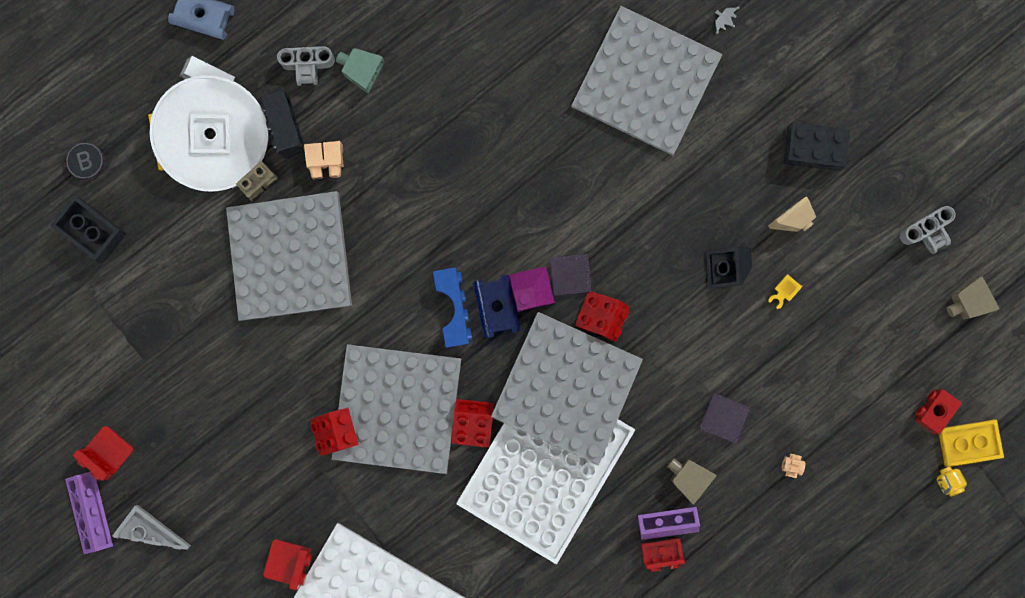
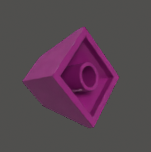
M546 266L509 275L518 312L555 303Z

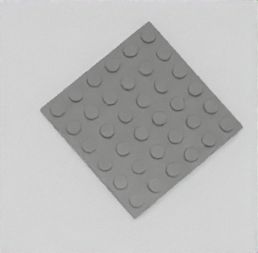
M620 6L571 107L673 156L722 54Z
M335 191L226 208L239 321L352 306L339 192Z
M538 312L491 417L595 465H599L643 359Z
M347 344L338 410L349 408L359 445L333 452L331 460L447 474L461 359Z

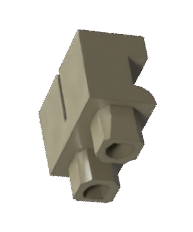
M260 161L236 185L253 202L265 191L261 186L268 189L279 177L267 164Z

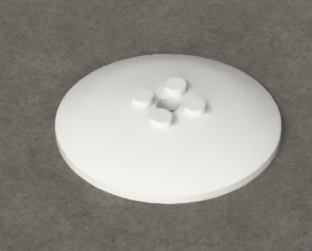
M202 75L191 77L175 84L160 98L151 117L150 141L159 164L173 179L196 190L221 191L237 186L236 183L263 160L268 144V129L261 106L249 91L232 80L219 76ZM207 128L215 130L216 136L213 139L206 138L205 130Z

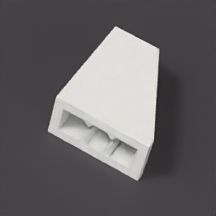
M193 56L186 60L180 77L184 79L202 75L219 76L232 81L235 78Z

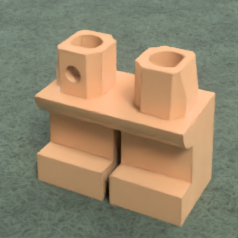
M340 141L324 142L323 145L322 143L304 144L306 165L310 170L312 179H322V169H329L330 178L341 177V167H344L342 156L343 144Z

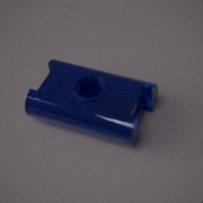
M509 275L500 276V280L484 284L482 280L473 282L485 339L494 337L493 333L511 330V333L521 331ZM499 302L502 305V310L499 312L494 311L492 303Z

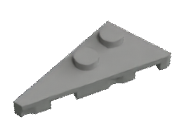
M139 505L134 506L112 535L114 538H124L136 542L141 541L147 544L163 545L175 549L188 550L191 546Z

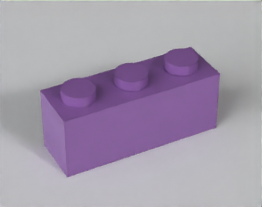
M697 507L638 515L641 540L694 533L700 530Z

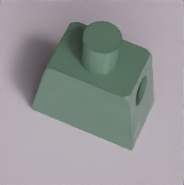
M356 48L352 50L350 56L340 52L336 59L337 63L344 66L342 69L343 75L366 93H369L385 63L382 56Z

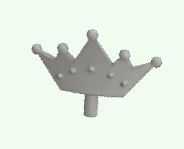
M740 7L726 8L723 13L718 10L715 12L719 15L715 21L716 34L719 33L720 28L726 30L724 25L735 27L731 17L736 18L734 12Z

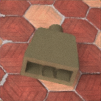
M983 276L972 279L953 293L951 298L954 304L947 307L951 317L960 314L963 319L999 310Z
M673 458L667 465V468L675 473L670 481L693 505L717 476L689 459H686L681 464Z

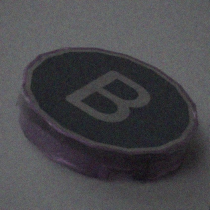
M81 142L72 146L66 156V167L69 173L81 180H92L98 177L105 166V156L102 150L89 142Z

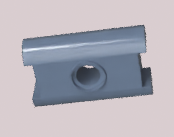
M178 0L174 13H169L168 21L170 24L224 40L227 36L224 30L229 15H234V6L216 0ZM205 11L204 16L198 18L199 13Z

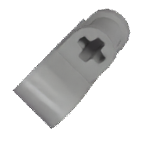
M327 47L285 48L277 54V59L284 69L296 70L298 86L310 83L317 85V69L330 68L335 62L334 55ZM324 54L329 55V58L326 61L321 60V57ZM305 55H310V59L307 62L302 61ZM286 56H291V60L288 63L283 62Z
M944 206L931 212L903 229L900 233V240L906 245L922 240L932 254L937 253L939 248L951 244L950 237L943 227L955 219L954 209ZM941 212L946 214V220L941 218ZM925 221L930 224V230L925 228ZM909 231L914 233L913 240L908 236Z

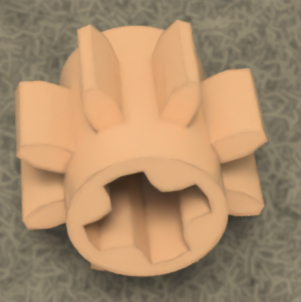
M790 454V457H784L782 471H786L785 476L797 478V475H803L805 461L801 460L802 456Z

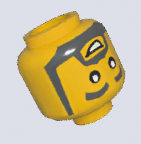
M950 466L940 470L941 475L936 480L943 494L953 497L965 491L964 488L967 486V483L959 469L952 470Z

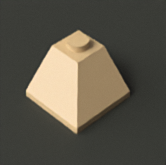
M804 197L768 225L770 229L795 232L801 229L807 230L813 225L812 220L816 218L809 199Z

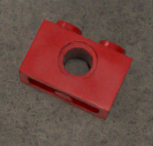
M936 389L928 395V401L925 406H921L918 409L915 421L931 433L940 435L962 403L945 390ZM935 406L939 407V414L937 416L933 412Z

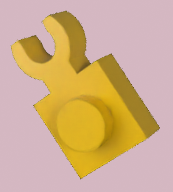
M787 274L774 288L778 291L777 295H772L768 301L772 302L773 299H778L779 304L776 308L779 309L783 305V300L786 298L790 301L802 286Z

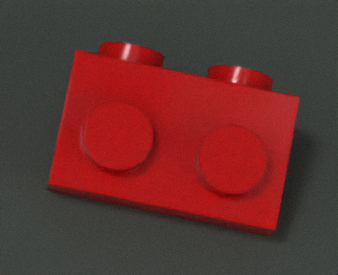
M679 537L641 543L644 567L650 569L651 572L662 570L661 567L669 566L670 569L679 568L681 564L685 563Z

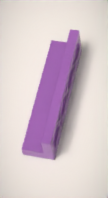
M91 472L65 479L83 553L88 554L112 547L113 544L97 480L91 475Z

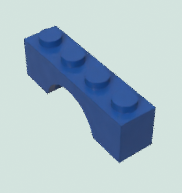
M456 267L433 271L436 291L449 296L455 306L452 321L443 328L445 346L450 348L467 345L469 340L472 339L471 329L466 327L465 322L469 321L467 309L463 310L462 302H466L464 290L460 291L459 283H463L461 271L457 272Z

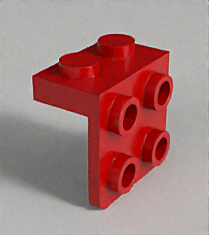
M589 291L577 318L576 326L616 342L621 335L622 326L628 317L630 306L620 300Z
M349 408L326 413L311 419V430L315 436L316 448L321 456L359 445Z
M104 426L85 449H78L73 456L81 467H87L91 471V475L95 479L104 481L111 479L133 453L134 448L110 427Z
M278 539L274 540L264 570V577L290 584V589L298 590L300 586H304L307 574L304 573L306 566L309 567L312 555H310L311 548Z

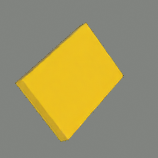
M996 419L945 427L939 435L945 467L1004 458Z

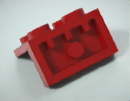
M456 399L451 443L489 448L493 419L491 415L494 411V403Z

